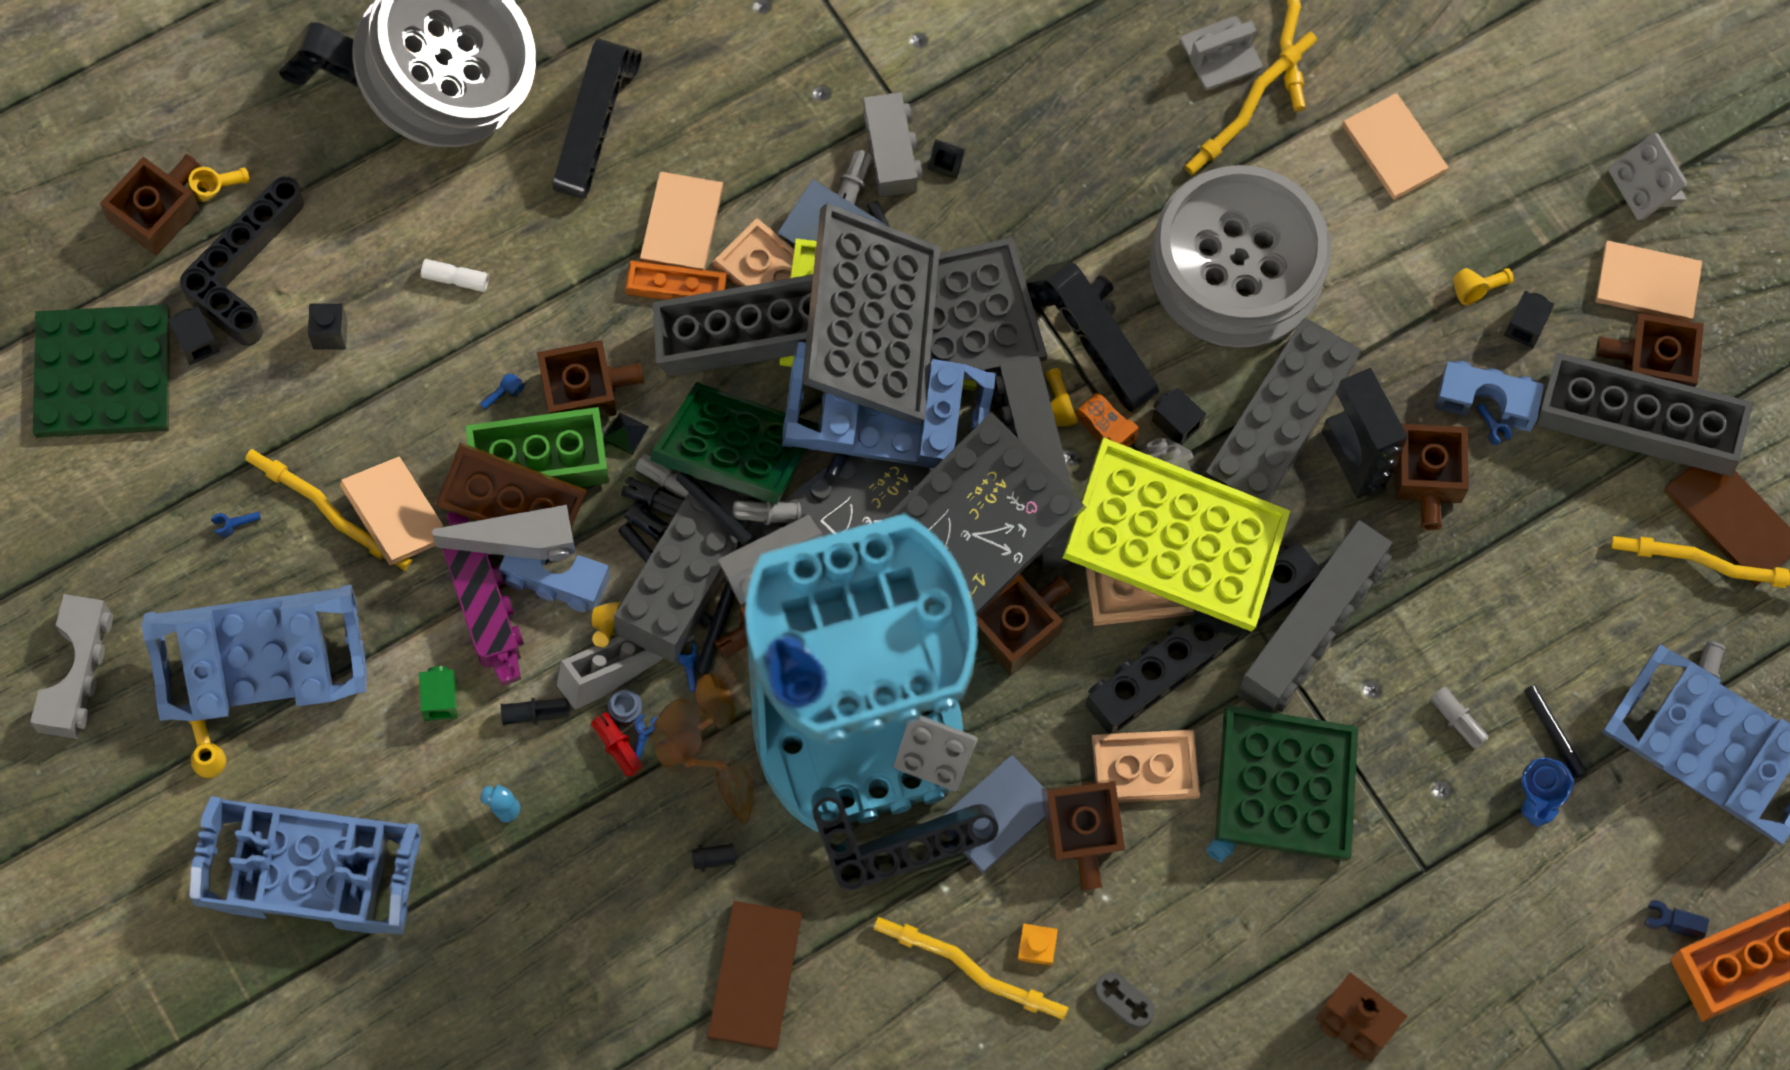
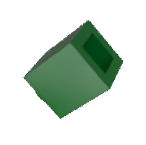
M434 666L428 668L425 672H419L420 706L424 721L459 718L457 679L454 670L444 666Z

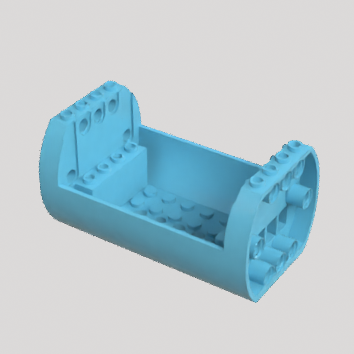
M902 514L761 554L749 583L746 598V628L754 742L763 773L775 796L795 818L816 832L819 831L813 817L811 799L813 794L820 788H833L839 792L841 797L848 796L852 798L855 803L852 807L845 809L850 823L859 821L860 824L872 822L878 819L879 814L891 811L892 814L906 812L912 808L911 805L924 801L928 805L943 800L945 798L944 795L949 794L950 789L894 768V763L907 723L918 719L921 716L920 712L932 709L933 712L930 715L923 717L963 731L962 715L958 701H961L971 678L976 651L977 627L975 612L966 582L951 553L931 531L916 520ZM796 637L801 645L823 665L827 673V686L822 697L814 704L798 709L786 707L776 700L769 681V666L767 665L766 657L768 646L774 639ZM789 743H797L802 749L796 754H789L783 748ZM907 777H914L919 780L920 785L915 789H908L902 784V781ZM874 787H882L888 794L881 799L873 798L869 791ZM826 801L819 806V810L823 813H830L837 805L834 802Z

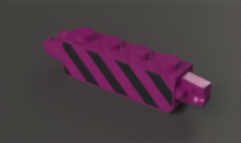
M453 512L448 513L447 521L449 526L469 523L468 518ZM442 548L480 664L487 668L492 667L502 686L521 680L518 662L521 655L518 647L524 645L518 625L511 627L508 616L514 615L508 595L501 597L498 586L503 585L504 582L498 565L491 567L488 556L493 554Z

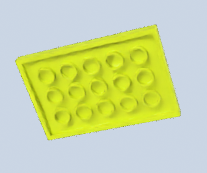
M1103 438L1081 502L1087 508L1075 519L1062 558L1252 632L1258 622L1290 510Z

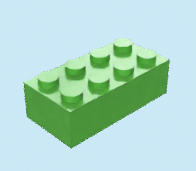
M599 407L465 425L469 446L577 487L609 483Z

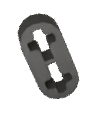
M1106 973L1098 979L1094 993L1102 1006L1132 1029L1140 1030L1146 1028L1151 1023L1155 1009L1148 997L1116 973ZM1113 982L1118 985L1116 992L1123 1000L1121 1001L1113 994L1106 997L1103 994L1105 991L1103 984L1105 983L1110 986ZM1126 1002L1135 1008L1143 1005L1146 1008L1144 1015L1147 1018L1138 1017L1134 1020L1131 1017L1133 1011L1126 1005Z

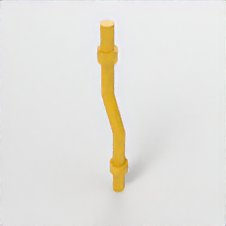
M1287 0L1288 9L1279 42L1281 52L1289 45L1293 46L1292 41L1301 8L1300 0ZM1296 64L1294 67H1288L1285 70L1286 74L1283 78L1285 88L1290 92L1293 110L1301 112L1306 109L1302 91L1304 80Z
M1309 31L1296 44L1285 48L1280 53V58L1254 81L1238 117L1214 139H1208L1200 147V152L1184 166L1187 173L1194 175L1208 161H1214L1222 153V148L1248 125L1265 88L1288 67H1294L1302 59L1301 55L1317 41V37Z
M253 449L247 453L245 460L264 471L267 478L275 483L282 482L310 499L338 531L370 549L369 553L379 560L385 559L372 536L346 520L319 489L289 472L288 466L278 460L271 461ZM407 558L394 565L406 571L411 565L412 559Z
M1640 536L1639 539L1612 537L1611 549L1637 552V556L1651 558L1652 555L1688 559L1730 578L1771 583L1772 587L1778 588L1790 586V572L1787 568L1774 567L1773 570L1734 565L1696 547L1655 542L1654 538Z
M877 918L873 930L898 939V943L911 948L914 945L950 959L984 990L1023 1004V1009L1034 1013L1041 1011L1059 1019H1065L1069 1007L1044 998L1041 992L1030 989L1028 992L990 977L958 947L919 933V928L906 923L904 926H901L886 919Z

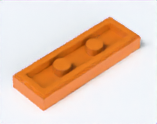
M630 261L625 293L626 295L669 300L725 290L727 273Z

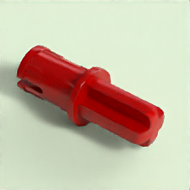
M609 713L602 714L603 721L600 716H597L591 722V727L606 746L604 749L606 754L613 756L626 776L636 775L643 768V765L629 745V737L621 733Z

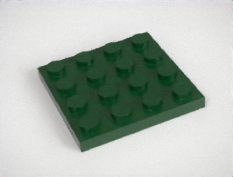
M168 304L35 311L33 434L35 438L169 431L170 324L168 320L170 319V309Z
M696 382L653 448L650 461L660 464L665 468L675 469L692 475L699 480H706L724 486L731 491H738L753 496L760 501L777 505L809 449L782 446L785 412ZM799 417L798 424L818 432V423Z
M1230 705L1226 706L1223 715L1215 841L1341 861L1351 859L1358 726Z

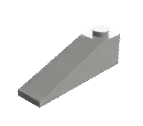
M567 505L432 529L436 547L538 560L549 559L550 561H562L567 559L569 555L576 554Z
M693 634L690 635V637H689V639L687 640L686 644L689 643V642H691V641L693 640V638H694V635H693ZM618 636L611 639L606 647L594 646L561 660L557 686L575 710L606 696L664 658Z

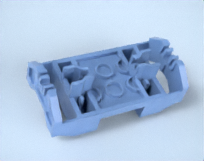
M798 342L789 381L790 391L787 396L782 446L792 448V446L935 468L955 448L963 379L975 381L980 385L975 411L972 413V431L989 415L996 373L985 372L966 364L932 359L929 368L925 421L919 425L823 391L817 432L797 423L804 395L802 375L806 343Z
M352 585L341 586L339 589L165 613H145L141 625L144 641L150 655L160 721L170 719L197 721L228 716L230 706L295 697L297 706L332 702L356 693L366 692L367 670L363 641L361 640L362 633L359 626V616L357 617L358 609ZM320 612L343 614L345 642L348 643L351 653L353 677L347 682L332 683L327 654L328 642L325 641L323 631L324 619ZM175 631L177 632L190 704L179 706L173 705L172 672L165 635Z
M1660 644L1637 676L1636 681L1631 685V688L1622 699L1623 701L1614 711L1602 733L1613 738L1740 819L1777 845H1783L1790 835V802L1783 812L1785 815L1780 823L1759 818L1790 771V723L1782 718L1777 720L1721 685V680ZM1659 664L1680 666L1684 671L1639 740H1637L1624 724L1623 719L1626 714L1632 712L1651 683L1649 679Z
M210 797L200 823L203 832L199 831L198 837H200V841H198V847L195 848V853L199 856L193 858L191 865L189 898L195 906L234 915L267 919L268 913L332 922L336 929L403 935L413 868L422 838V832L418 824L408 823L406 825L223 800L221 797ZM243 822L241 831L236 830L235 832L238 844L235 858L230 857L229 860L233 871L227 900H223L210 891L211 867L213 857L217 856L218 851L216 848L217 838L223 824ZM389 839L400 845V849L397 851L395 872L390 887L389 918L384 921H373Z

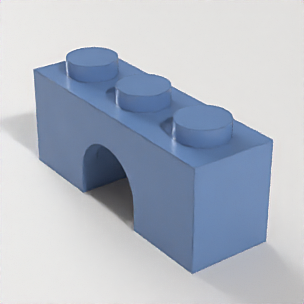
M1447 361L1441 375L1434 409L1467 416L1475 398L1489 397L1495 400L1500 407L1499 424L1505 423L1512 428L1531 432L1538 418L1544 384L1537 383L1530 377L1521 376L1517 378L1504 375L1502 371L1497 369L1483 370L1475 368L1464 361Z
M580 555L576 556L572 567L561 574L548 572L544 568L546 559L538 560L504 556L499 570L507 586L516 590H523V588L533 590L537 596L548 601L558 599L567 602L570 608L579 612L593 611L594 607L599 606L611 577L608 565Z

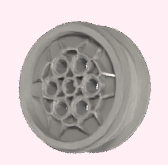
M375 0L361 18L353 40L352 55L355 76L368 105L394 131L410 140L429 146L460 147L477 143L489 137L500 128L508 116L523 102L534 78L535 48L532 34L525 17L513 0Z
M1234 165L1216 168L1195 176L1175 191L1163 207L1156 225L1151 247V281L1157 298L1165 311L1178 325L1194 336L1207 342L1227 347L1264 345L1276 341L1295 330L1304 317L1307 318L1314 309L1330 266V234L1317 205L1302 188L1290 179L1274 171L1255 166ZM1225 232H1234L1238 237L1231 238ZM1255 243H1265L1268 245V248H1259ZM1209 250L1213 252L1214 255L1205 256L1200 251ZM1233 262H1239L1242 266L1235 265ZM1269 271L1276 277L1268 278L1261 272ZM1215 279L1220 284L1210 285L1206 280ZM1246 290L1251 295L1242 296L1237 291Z

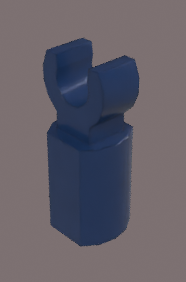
M1652 900L1648 904L1649 909L1656 910L1660 915L1659 919L1648 917L1644 921V925L1648 928L1658 929L1664 926L1668 927V931L1699 940L1705 938L1709 917L1677 908L1670 910L1666 904L1658 900Z

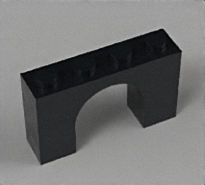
M1368 368L1340 380L1336 395L1345 411L1327 418L1322 428V433L1356 498L1364 495L1374 497L1386 489L1408 438L1372 368Z

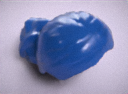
M796 637L774 639L768 646L766 657L767 665L769 666V681L776 700L786 707L798 709L814 704L822 697L827 686V673L823 665L801 645Z
M1542 757L1532 760L1526 766L1521 777V785L1526 797L1521 807L1522 814L1535 827H1540L1554 820L1559 813L1558 808L1568 800L1574 785L1569 769L1562 762Z

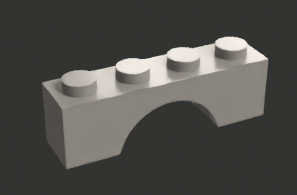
M63 595L55 626L62 637L74 645L75 659L70 672L61 682L52 687L38 690L30 720L37 733L78 739L80 729L86 727L88 720V709H86L88 697H92L95 693L96 677H94L97 664L101 665L105 653V647L102 645L105 633L110 632L113 622V614L110 613L104 600Z

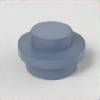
M619 690L608 701V712L612 719L618 723H631L641 714V699L631 690Z

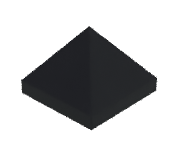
M935 139L927 169L957 179L966 149Z
M619 412L604 441L633 455L649 426Z

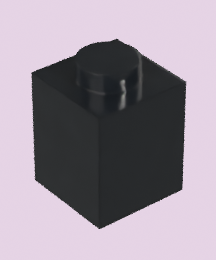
M1524 291L1504 336L1534 349L1555 304L1539 293Z
M309 303L308 336L313 350H346L348 319L343 304Z
M199 306L194 309L182 310L174 318L168 320L189 365L220 352Z
M1178 387L1170 394L1163 393L1153 404L1155 409L1152 422L1181 446L1203 426L1206 413Z

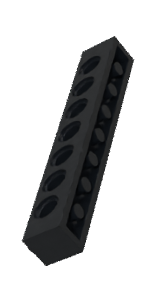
M1298 541L1289 548L1287 545L1279 548L1272 575L1277 573L1283 574L1289 582L1279 583L1271 575L1254 630L1302 596L1322 571L1320 566ZM1196 610L1193 613V619L1186 624L1180 621L1167 632L1168 637L1162 642L1158 643L1155 640L1148 644L1141 651L1142 656L1132 663L1131 660H1127L1121 664L1114 672L1116 675L1109 681L1105 682L1102 679L1088 690L1090 695H1088L1086 707L1108 734H1116L1252 632ZM1205 631L1210 635L1211 639L1201 641L1196 638L1194 633ZM1179 650L1184 654L1185 659L1180 661L1173 660L1168 652ZM1146 669L1154 670L1159 678L1148 680L1142 675V671ZM1127 689L1133 697L1123 700L1116 695L1115 691Z

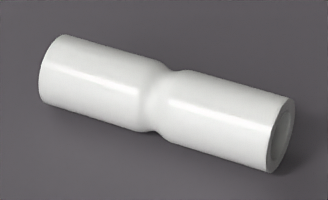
M425 259L421 269V278L446 284L453 283L459 287L485 292L489 282V273L464 267L457 268L451 264Z

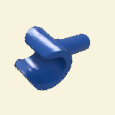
M506 374L496 391L480 404L486 409L506 392L516 397L522 392L525 384L516 375Z
M1484 403L1477 406V409L1490 428L1488 438L1492 444L1498 445L1501 443L1496 431H1501L1507 440L1512 437V429L1509 425L1505 423L1498 424Z
M259 511L234 518L218 513L211 518V522L214 524L226 522L223 528L214 531L221 537L232 535L235 527L261 520Z
M691 642L693 652L689 655H684L680 652L677 658L679 663L685 667L690 692L698 691L694 664L698 660L695 643Z
M646 713L641 714L635 720L638 739L634 752L639 760L648 735L659 726L660 720L658 716L652 719L650 728L646 727L643 722Z

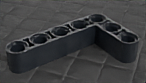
M311 22L290 44L279 70V75L289 83L304 85L319 69H322L359 88L353 65L352 47L354 39L322 23Z
M600 38L595 40L552 186L554 191L582 200L586 199L592 185L623 76L635 78L641 64L642 51Z
M282 176L274 180L183 272L180 278V284L187 301L194 308L199 306L204 316L242 345L249 346L257 343L263 334L262 325L257 312L229 290L227 286L302 210L304 200L298 182L289 176ZM285 194H294L289 199H281ZM271 216L268 221L259 222L260 218ZM240 239H249L245 244H236ZM226 261V264L222 267H213L217 262ZM196 284H204L200 290H191ZM221 303H228L224 309H215ZM245 322L253 323L247 329H239L240 325Z
M1067 261L1046 265L1026 280L1032 305L1037 308L1054 305L1057 307L1120 403L1128 411L1134 412L1159 393L1155 380L1083 272L1075 263Z
M829 787L820 788L813 794L811 799L813 817L836 881L842 888L847 890L859 889L987 844L996 838L999 831L998 822L992 809L984 804H976L858 845L843 800L838 791ZM826 801L834 802L837 805L830 813L821 812L819 806ZM980 818L990 820L989 825L984 829L978 830L973 827L975 821ZM951 829L957 832L956 837L951 841L940 839L941 834L946 830ZM836 833H844L848 836L847 840L842 844H834L830 841V838ZM920 841L924 843L923 849L919 852L907 850V847L912 842ZM880 853H889L892 856L889 862L885 864L876 863L874 859ZM849 864L859 867V870L853 875H844L841 872Z

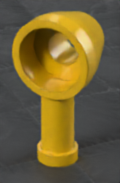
M199 167L190 173L188 189L193 192L196 201L206 202L214 198L221 187L238 183H249V174L245 167L223 174H218L215 170L208 167ZM197 188H204L207 192H201Z
M1465 268L1453 277L1455 292L1462 305H1471L1484 297L1488 290L1504 284H1512L1514 281L1513 274L1508 268L1486 278H1483L1469 268Z
M1054 368L1047 371L1045 377L1049 381L1055 397L1050 403L1056 426L1068 427L1078 424L1061 378V370Z
M610 602L594 607L592 626L598 631L594 633L592 641L597 647H606L610 642L611 635L618 636L614 634V615L622 602Z
M206 719L189 721V724L192 725L197 744L191 755L193 770L203 778H214L220 775L226 766V756L219 746L210 742L205 723ZM203 753H212L208 761L200 760Z

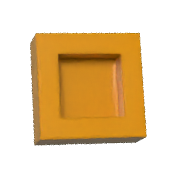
M1023 923L1018 960L1052 966L1058 929Z

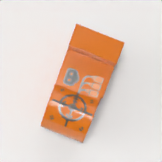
M1095 393L1075 411L1079 421L1099 443L1103 438L1129 447L1137 440L1139 427L1131 419L1126 420L1112 407L1106 398L1098 393Z

